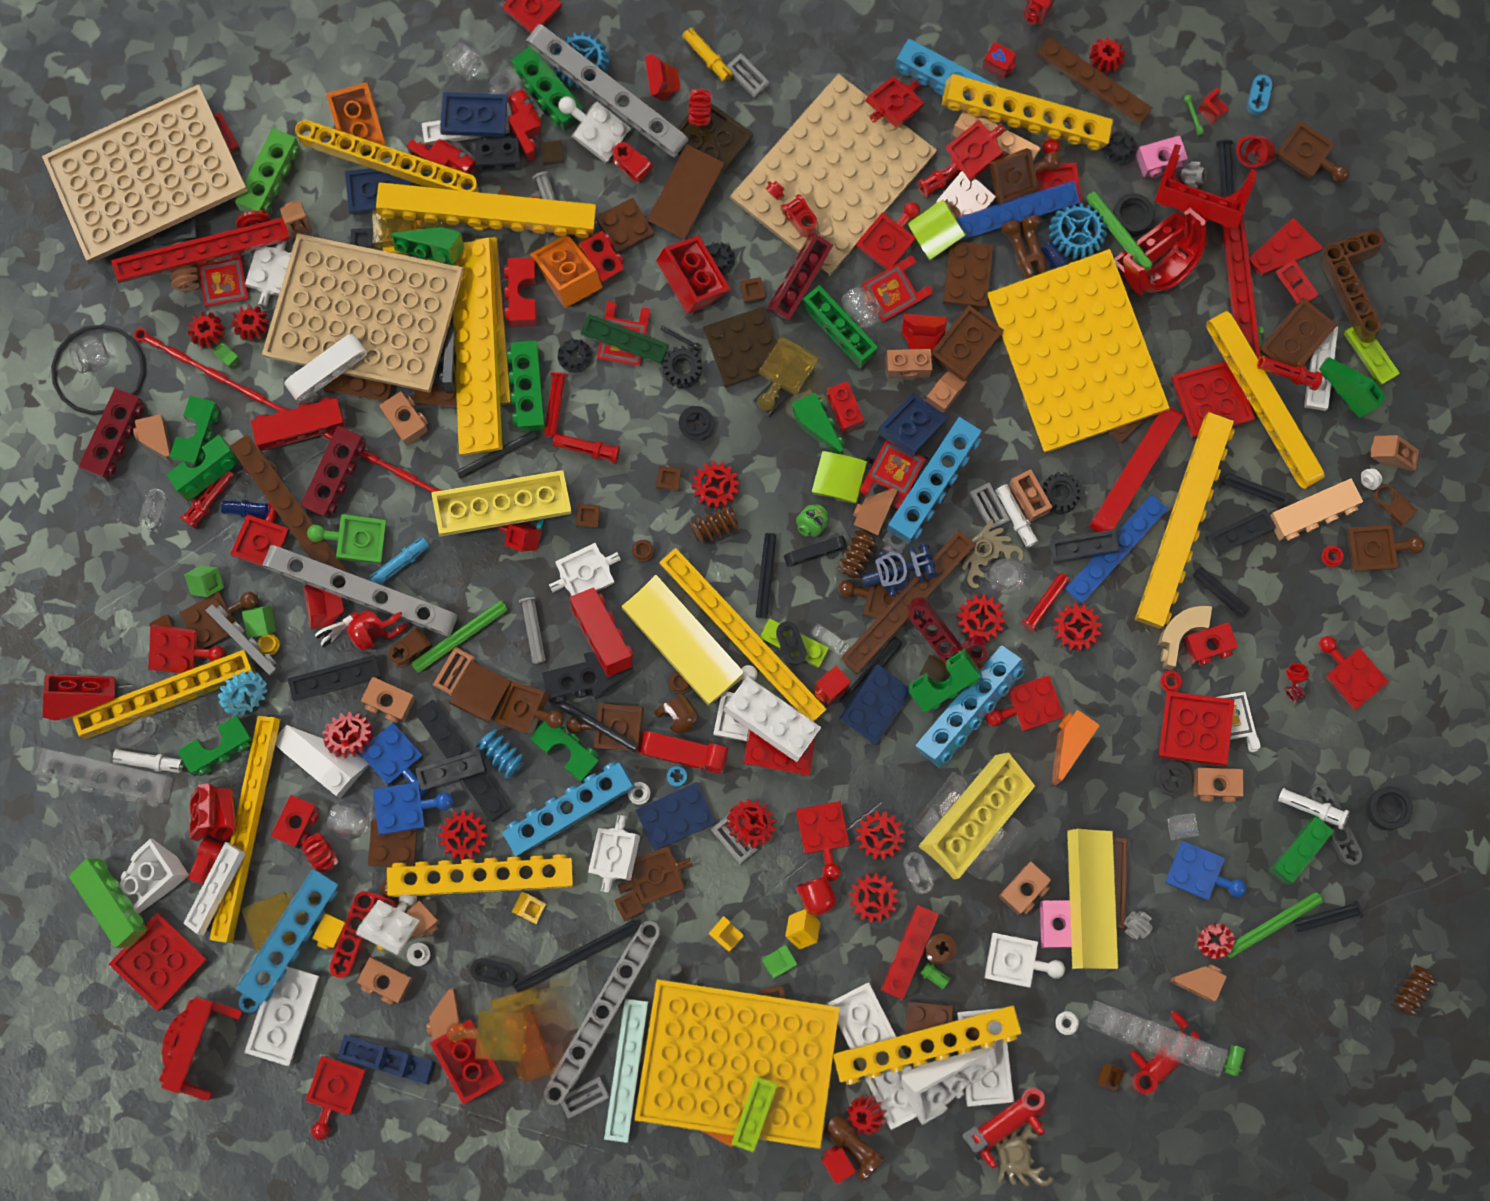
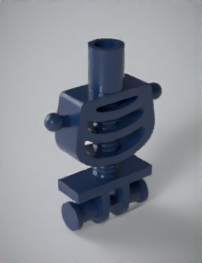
M922 543L918 546L920 554H916L914 547L910 546L909 550L912 557V562L910 561V563H906L898 552H890L888 554H885L884 551L879 552L880 558L875 560L878 570L862 575L866 588L881 583L886 593L889 592L891 597H895V591L904 590L909 585L910 571H914V569L920 583L924 582L922 572L926 571L927 579L935 578L937 576V572L934 569L936 564L932 560L933 553L929 551V544ZM895 562H900L901 565L896 566Z

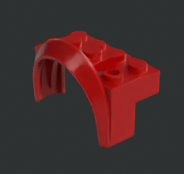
M1175 144L1160 182L1155 202L1164 207L1179 209L1183 213L1191 208L1206 221H1214L1226 228L1237 229L1255 183L1257 171L1251 169L1243 186L1234 194L1223 198L1181 183L1176 171L1181 145Z
M1189 208L1184 212L1185 218L1178 212H1175L1136 241L1151 262H1154L1168 250L1172 249L1162 260L1153 265L1150 270L1146 271L1144 267L1138 266L1133 261V255L1127 253L1126 250L1114 258L1121 279L1140 296L1145 292L1155 293L1176 286L1198 264L1206 247V220L1193 209ZM1178 248L1184 250L1189 255V257L1184 255Z
M195 996L194 1000H189L186 1009L172 1021L163 1039L161 1055L164 1068L159 1078V1081L162 1082L160 1088L177 1094L184 1093L210 1101L213 1095L212 1092L197 1087L186 1080L211 1012L239 1020L242 1017L243 1011L201 996Z

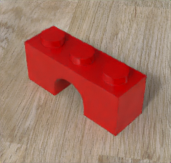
M508 258V266H504L505 279H508L509 286H505V300L509 299V307H505V319L509 320L511 327H537L535 299H525L519 295L522 288L536 285L535 259Z

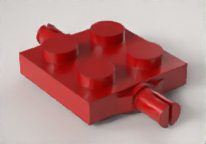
M894 76L870 93L865 100L866 103L876 110L870 115V120H873V123L883 117L895 128H898L922 109L924 102L915 94V91L921 86L920 83L915 80L907 86Z
M980 120L975 122L945 147L953 161L952 164L943 170L945 174L950 177L959 169L968 180H974L990 167L989 162L1005 155L996 139L1007 131L1005 127L1000 123L999 126L990 131L986 129Z

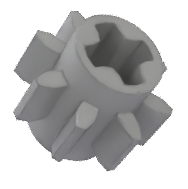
M1190 161L1187 167L1184 166L1182 168V183L1196 189L1205 183L1207 170L1205 167L1200 166L1201 162Z
M1135 911L1131 912L1124 921V925L1127 927L1125 933L1136 940L1139 937L1144 939L1153 928L1149 923L1152 918L1144 911H1139L1138 914Z

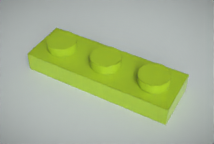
M1353 327L1343 333L1379 387L1400 374L1377 339L1371 343H1364L1357 337Z
M769 618L760 638L762 641L781 650L776 637V630L780 623ZM784 631L783 636L788 638L791 636V632ZM800 634L807 652L804 662L819 669L829 648ZM793 651L791 653L792 656L796 658L799 657V653L797 651Z
M755 1076L731 1143L732 1145L754 1152L777 1084Z

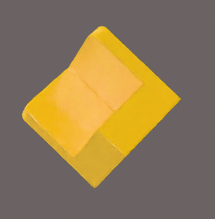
M805 909L794 913L788 918L785 936L799 950L815 944L818 941L820 921L815 916L810 915Z
M723 916L710 931L709 936L730 953L742 939L743 934Z

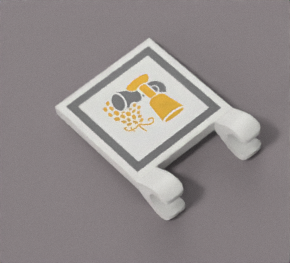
M1246 692L1218 696L1217 698L1235 700L1230 740L1247 737L1248 750L1250 752L1258 751L1260 749V742L1256 735Z

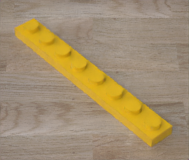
M491 237L490 239L493 240L500 405H510L511 397L497 237Z

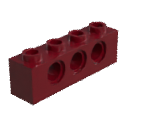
M816 233L809 234L766 309L783 320H790L832 249L833 244Z
M114 388L78 466L84 473L105 481H109L110 476L112 477L117 470L116 463L119 457H122L125 453L126 441L134 433L135 420L144 411V402L140 397ZM127 412L124 419H118L120 413ZM112 432H118L116 438L109 439ZM109 451L105 459H100V455L103 452Z
M337 426L300 506L328 519L330 515L335 514L338 507L336 502L339 496L345 493L347 489L346 481L349 475H353L357 467L355 462L366 448L365 438ZM348 448L349 455L346 458H341V450ZM339 468V476L334 479L331 478V471ZM329 488L330 495L323 499L321 496L323 489Z

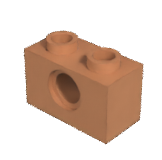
M931 349L887 350L885 357L886 379L930 377L932 371Z
M400 391L379 405V407L407 446L428 432L425 426L428 422L421 412L418 414L415 412L413 407L416 405L409 395L405 397ZM403 414L411 415L407 421L400 420Z
M1031 469L1011 479L1008 486L1030 523L1050 512L1052 505Z
M372 677L361 702L366 705L364 709L374 714L380 711L386 714V719L397 723L398 720L405 722L416 698L406 691ZM388 696L392 697V704L389 707H383V699Z
M1197 768L1193 770V797H1200V801L1212 802L1214 798H1223V802H1236V799L1243 797V769ZM1215 780H1219L1222 783V791H1217L1214 788L1213 783Z
M1029 862L998 897L1017 915H1020L1022 912L1027 914L1035 905L1032 901L1037 895L1042 897L1049 890L1050 887L1047 884L1051 879L1032 862ZM1022 884H1028L1031 887L1032 892L1030 896H1025L1021 893Z
M369 958L357 983L362 985L360 989L371 995L377 992L382 995V1001L394 1005L395 1002L401 1004L413 978L373 958ZM383 976H387L390 980V984L386 989L379 987V980Z

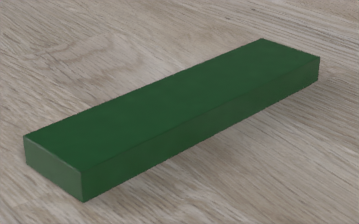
M591 314L587 315L580 333L584 337L662 366L669 348V344Z

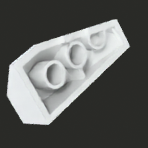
M288 725L281 730L276 738L275 746L340 799L369 766L357 753L356 757L348 754L347 759H344L343 754L335 757L334 752L329 753L327 747H325L323 738Z

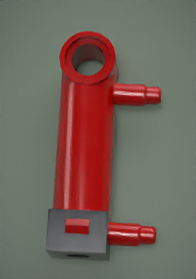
M1173 1011L1171 1017L1181 1029L1168 1044L1149 1062L1135 1050L1130 1052L1133 1061L1141 1068L1131 1077V1087L1134 1091L1140 1094H1151L1154 1092L1157 1086L1196 1048H1200L1210 1038L1195 1020L1187 1022L1177 1011ZM1142 1076H1146L1149 1079V1086L1146 1089L1141 1088L1139 1085V1079Z
M1036 1088L1026 1090L1022 1098L980 1127L976 1128L974 1126L962 1135L964 1142L978 1161L983 1158L992 1169L996 1168L997 1163L990 1153V1148L1027 1122L1039 1135L1045 1133L1042 1124L1037 1119L1043 1116L1047 1110V1103L1043 1092ZM1034 1099L1040 1101L1038 1106H1029L1030 1101Z

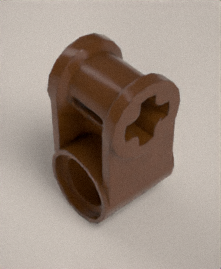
M418 627L411 630L404 638L391 646L388 652L389 658L395 667L404 668L432 648V644ZM398 652L403 654L404 657L402 659L396 656Z

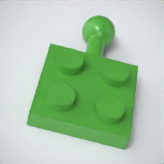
M341 514L339 532L324 530L320 525H312L307 531V536L312 542H320L323 539L338 541L336 559L380 565L386 520Z

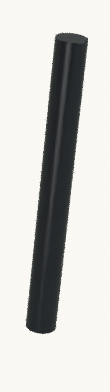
M534 430L502 446L503 450L493 451L460 468L456 473L459 478H462L537 438Z
M563 701L560 705V709L634 753L638 750L639 744L569 703Z

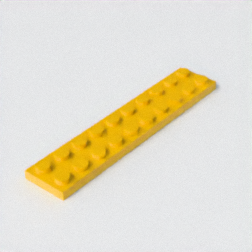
M490 238L463 243L464 249L453 264V266L463 267L464 269L453 309V322L456 328L454 345L456 346L459 454L462 456L503 450L493 240Z

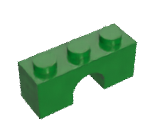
M189 396L183 416L188 422L197 424V430L190 438L176 436L169 456L174 463L181 464L184 461L189 467L193 468L203 463L205 452L202 447L213 439V427L219 421L221 414L220 408L215 402Z
M220 434L202 447L205 452V459L201 465L190 468L183 461L166 474L176 491L187 502L240 463L229 447L230 445Z
M965 649L946 660V668L951 674L948 680L937 682L926 673L909 684L910 695L924 713L937 709L941 702L948 698L956 697L960 690L967 686L972 687L981 678L980 669Z
M236 715L217 727L222 737L221 743L217 748L207 750L203 743L196 739L177 751L190 774L195 777L197 775L199 777L204 776L211 771L210 768L217 763L219 765L224 764L231 759L230 756L237 751L238 753L244 752L251 747L250 744L253 738L240 717Z
M544 721L530 737L531 742L547 755L557 747L568 748L571 752V758L564 768L583 784L584 779L590 776L600 764L599 760L596 759L599 755L589 747L584 749L580 745L582 741L573 733L567 735L563 731V725L560 728L553 729Z
M1317 817L1309 819L1296 835L1297 838L1294 843L1278 857L1268 871L1285 885L1293 883L1334 831Z

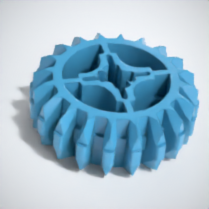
M574 32L572 38L568 35L565 36L566 43L590 62H594L593 59L598 57L596 66L607 74V66L610 64L608 60L609 52L605 51L606 45L601 44L599 37L594 39L592 33L585 37L584 32L581 33V36H577ZM555 48V54L553 55L560 54L562 50L559 48ZM553 66V69L556 70V76L561 77L563 83L568 81V86H573L575 82ZM588 74L584 79L592 81L595 79V76Z
M1081 202L1078 207L1074 204L1070 208L1066 206L1062 208V211H1056V217H1052V224L1049 226V231H1051L1049 239H1054L1052 242L1053 247L1059 246L1058 253L1065 251V258L1072 254L1073 260H1076L1078 255L1081 259H1084L1086 254L1092 256L1094 251H1100V246L1104 245V238L1107 236V232L1104 231L1107 223H1101L1103 216L1097 217L1098 209L1092 212L1091 204L1087 208H1083V203ZM1062 224L1066 227L1065 230L1069 234L1067 238L1062 233ZM1089 224L1093 228L1094 238L1090 236L1091 233L1087 229ZM1082 228L1081 233H1080V232H1079V233L1076 232V233L1073 235L1074 230H1077V229L1080 230V229Z

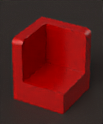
M1216 88L1205 97L1198 108V111L1212 125L1229 110L1218 98L1221 91L1219 88Z
M528 523L508 525L504 545L520 552L537 550L542 529Z

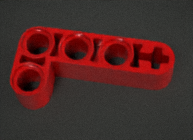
M643 731L638 754L723 774L729 749L721 745H703Z
M367 891L356 894L330 962V973L334 977L345 979L351 976L365 938L356 934L357 930H354L352 927L353 921L356 918H361L364 921L378 900L386 904L390 903L394 908L398 906L396 902ZM369 896L371 898L370 906L362 908L360 905L361 899ZM348 940H353L355 943V948L351 952H346L344 949V944ZM343 954L351 957V959H345L344 961V958L340 957V955ZM343 964L344 967H347L346 971H341L339 974L340 970L336 969L337 965Z

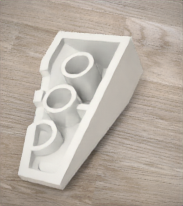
M149 839L134 853L131 858L132 863L127 871L122 873L120 877L122 880L119 884L120 889L131 900L132 907L139 914L172 891L189 874L177 856L154 839Z
M991 1046L920 1065L901 1076L904 1093L922 1125L941 1115L948 1109L946 1105L953 1098L957 1097L959 1099L964 1095L962 1091L970 1083H977L997 1065L994 1048Z

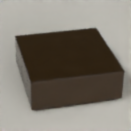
M561 140L540 143L543 165L564 163Z
M929 655L919 675L922 676L928 673L933 680L941 682L947 668L943 661Z

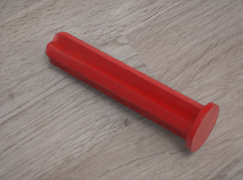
M551 372L553 379L544 435L548 438H554L557 433L564 382L568 378L567 374L561 372Z
M1063 573L1058 574L1027 619L1021 621L1024 628L1033 633L1037 631L1036 626L1069 582V577Z

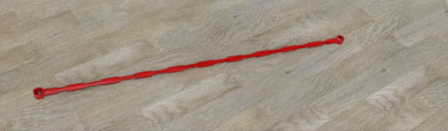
M138 328L134 332V337L139 343H147L157 349L166 351L173 358L205 372V375L222 384L230 385L252 400L265 404L277 411L288 409L269 401L264 395L248 387L237 384L228 379V376L215 369L205 367L192 360L190 356L164 345L162 341L149 335L145 329ZM140 333H145L143 338H138ZM331 432L320 436L331 441L334 433ZM364 450L360 456L375 465L378 464L390 470L395 476L412 485L416 484L429 492L442 491L437 487L433 488L418 480V477L382 461L378 456L367 450ZM508 525L497 527L499 531L507 534Z

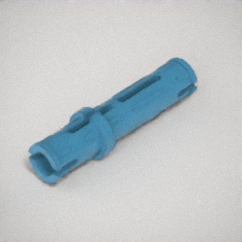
M420 536L407 548H402V552L370 575L369 578L372 582L382 585L404 566L416 561V557L430 548L429 544Z

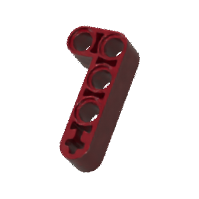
M915 598L910 602V620L945 665L946 660L963 649L967 651L976 665L986 659L987 644L983 637L973 636L960 644L924 598ZM930 625H935L938 627L936 630L932 631L927 629V627ZM943 642H949L951 645L948 647H942L940 644ZM975 646H979L982 648V650L979 652H975L971 649Z

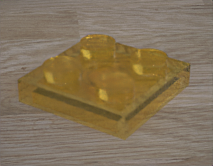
M532 988L492 1000L490 1004L493 1011L504 1014L514 1011L513 1006L519 1004L523 1008L537 1004L536 999L541 997L539 990Z

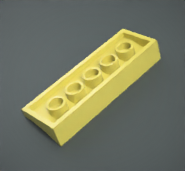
M563 470L431 492L439 537L571 514Z
M657 575L622 605V610L708 706L743 678L741 668Z
M1010 753L995 755L918 847L936 860L953 879H959L1033 790L1035 785Z
M1069 830L1067 832L1072 969H1118L1113 831Z

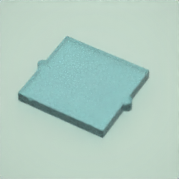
M309 937L306 942H301L298 947L300 950L298 956L293 962L289 961L287 967L317 975L330 964L331 960L321 950L322 948L317 946L315 941ZM282 955L276 960L278 963L281 961Z

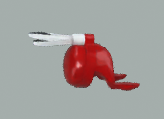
M371 610L363 611L360 614L355 611L343 619V622L325 627L318 631L315 636L316 638H323L321 646L325 647L332 643L347 626V634L351 642L359 650L366 651L375 647L373 641L376 637L392 639L396 635L401 634L408 627V623L400 625L388 634L383 628L397 622L402 615L401 611L385 622H382Z

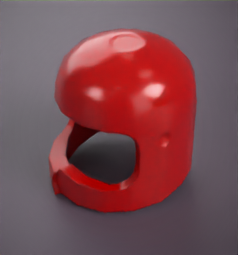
M1248 135L1243 138L1241 137L1236 147L1240 162L1248 167H1264L1273 160L1275 155L1273 142L1263 136ZM1251 139V140L1247 143V146H1246V149H1245V155H1242L1241 149H1242L1243 144H1244L1247 140ZM1253 150V155H1256L1257 151L1261 158L1256 157V159L1262 161L1251 163L1248 159V154Z
M828 877L817 878L795 886L796 892L802 898L805 910L810 915H823L835 907L836 898Z

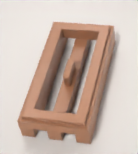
M455 647L434 681L433 686L452 696L471 661L475 660V657ZM457 654H460V658L458 659L457 663L452 669L444 685H441L440 683L444 678L445 674L447 673L448 669L450 668L455 657L457 656ZM467 658V662L465 663L464 667L459 673L451 689H448L451 681L453 680L454 676L459 670L464 659Z

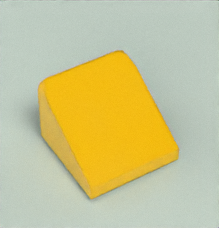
M522 892L512 913L537 924L546 903Z

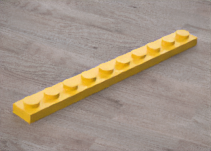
M676 548L659 562L663 569L795 710L813 722L827 710Z
M257 717L235 819V831L230 842L246 854L215 912L209 940L233 944L281 720L275 717Z

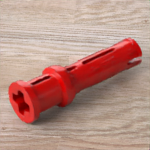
M958 169L948 177L943 170H936L928 178L918 180L917 186L921 194L927 198L931 192L938 188H945L946 183L956 178L961 171Z
M1261 356L1257 362L1258 369L1291 379L1294 384H1303L1313 391L1317 390L1322 383L1323 375L1321 372L1309 371L1304 366L1294 367L1266 356Z
M556 433L553 439L554 447L588 454L595 460L600 458L611 461L614 465L617 464L621 447L619 445L614 447L603 444L602 441L594 443Z
M230 471L225 473L212 483L198 500H193L191 502L192 506L179 518L191 528L196 529V524L204 515H208L211 504L235 476Z

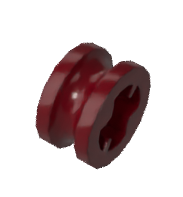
M1292 682L1290 687L1286 686L1284 688V693L1294 704H1297L1299 699L1305 698L1304 691L1296 682Z

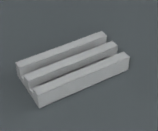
M739 54L727 65L730 71L733 72L732 77L753 98H756L759 92L761 93L765 87L767 88L770 85V82L742 54ZM740 61L762 84L759 85L738 62ZM733 66H734L756 89H754V88L733 68Z
M990 482L969 493L986 525L990 517L977 493L980 494L995 522L990 531L1010 522ZM987 489L1003 519L999 520L983 490Z
M726 816L711 831L736 861L742 864L757 851V848L752 849L751 845L748 844L747 846L750 850L747 852L739 842H735L736 838L729 835L731 832L724 825L730 822L726 819ZM719 828H721L725 832V834L731 839V841L736 845V847L742 852V857H740L736 853V851L720 834V832L718 831Z
M600 1077L568 1093L565 1099L597 1083L599 1085V1088L568 1104L565 1103V1100L561 1103L568 1119L610 1098ZM602 1092V1097L572 1112L569 1111L568 1108Z

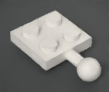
M563 97L559 102V109L562 113L572 114L581 121L571 137L604 163L608 162L613 154V148L616 144L621 143L630 127L599 102H595L587 114H584L576 107V103L571 97Z
M751 665L742 667V683L747 676L755 681L757 678L756 668ZM726 692L720 699L713 735L746 742L748 728L722 711L734 695L732 692Z
M402 895L399 897L397 908L378 900L358 927L356 934L398 955L419 924V920L404 913L417 903V896Z
M992 933L984 978L1029 988L1033 969L1047 972L1050 977L1057 979L1064 975L1065 966L1058 960H1053L1050 963L1036 961L1038 945L1036 941Z

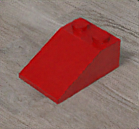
M45 674L42 718H48L49 720L67 719L114 700L115 677Z
M471 1019L430 1042L462 1105L471 1102L506 1081Z

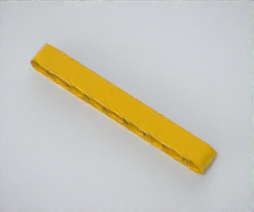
M308 120L300 121L296 125L297 137L300 143L306 147L428 188L479 193L476 179L470 174ZM311 131L308 136H302L304 132ZM325 138H332L327 143L322 142ZM347 144L352 145L349 149H342ZM366 151L372 152L369 156H363V153ZM385 158H392L389 163H383ZM405 165H412L408 170L402 169ZM427 171L433 172L430 176H423ZM446 178L453 179L450 183L443 182ZM466 185L473 186L470 190L463 189Z
M1224 311L1208 320L1206 327L1298 485L1303 489H1307L1324 478L1322 467L1266 372L1257 368L1258 359L1233 316L1228 311Z

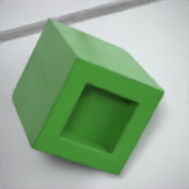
M201 565L184 574L192 595L209 597L224 588L219 570L216 567Z
M272 605L242 611L248 638L276 632Z
M786 945L762 959L772 979L797 966Z

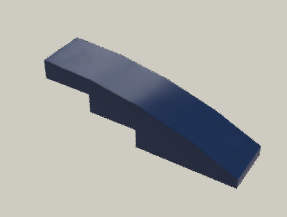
M344 1035L337 1057L427 1085L430 1084L436 1065L434 1061Z

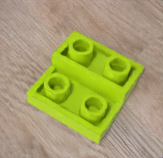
M944 199L908 223L930 260L966 235Z
M822 451L812 493L814 495L835 498L841 502L857 504L868 462L846 455Z

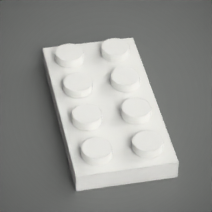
M748 676L722 710L796 762L821 729L819 725Z
M286 966L287 973L280 982L277 981L273 986L274 993L268 1002L264 1001L260 1005L245 1053L290 1066L320 976Z
M998 1009L957 1012V1020ZM992 1021L988 1026V1030L991 1034L996 1035L1001 1032L1002 1026L1000 1022ZM1003 1039L995 1040V1045L992 1046L997 1065L977 1083H970L965 1088L967 1106L1014 1102L1007 1042L1004 1043ZM981 1045L971 1047L972 1051L981 1049Z

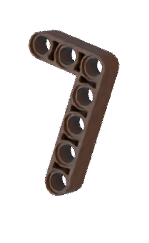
M1370 230L1328 245L1320 262L1357 337L1364 343H1371L1376 339L1382 324L1351 264L1372 258L1378 254L1384 238L1381 232L1377 230Z

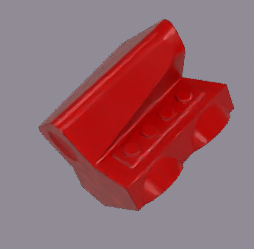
M210 783L198 785L191 795L189 805L191 815L189 824L190 839L198 842L210 834L215 841L225 843L235 831L233 790L215 788Z

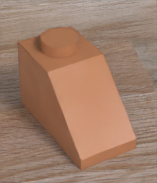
M301 201L289 202L283 208H280L283 220L292 239L296 238L297 233L305 235L313 232Z
M948 371L928 394L926 402L944 414L965 387L967 381H963L951 371Z
M159 414L135 420L136 428H133L136 441H140L144 447L167 461L173 462L169 457L172 446L165 418Z
M1399 435L1374 436L1371 446V457L1383 465L1416 471L1419 450Z
M893 488L865 498L862 505L858 503L853 516L857 517L854 525L878 535L898 490Z
M420 900L406 912V914L419 920L417 928L410 937L423 938L425 935L430 937L438 930L436 925L440 923L439 920Z
M1209 965L1208 967H1200L1171 977L1169 982L1209 1002H1216L1227 976L1221 974L1222 970L1218 967Z
M448 989L429 1017L430 1022L427 1023L428 1036H432L433 1040L461 1025L456 989Z

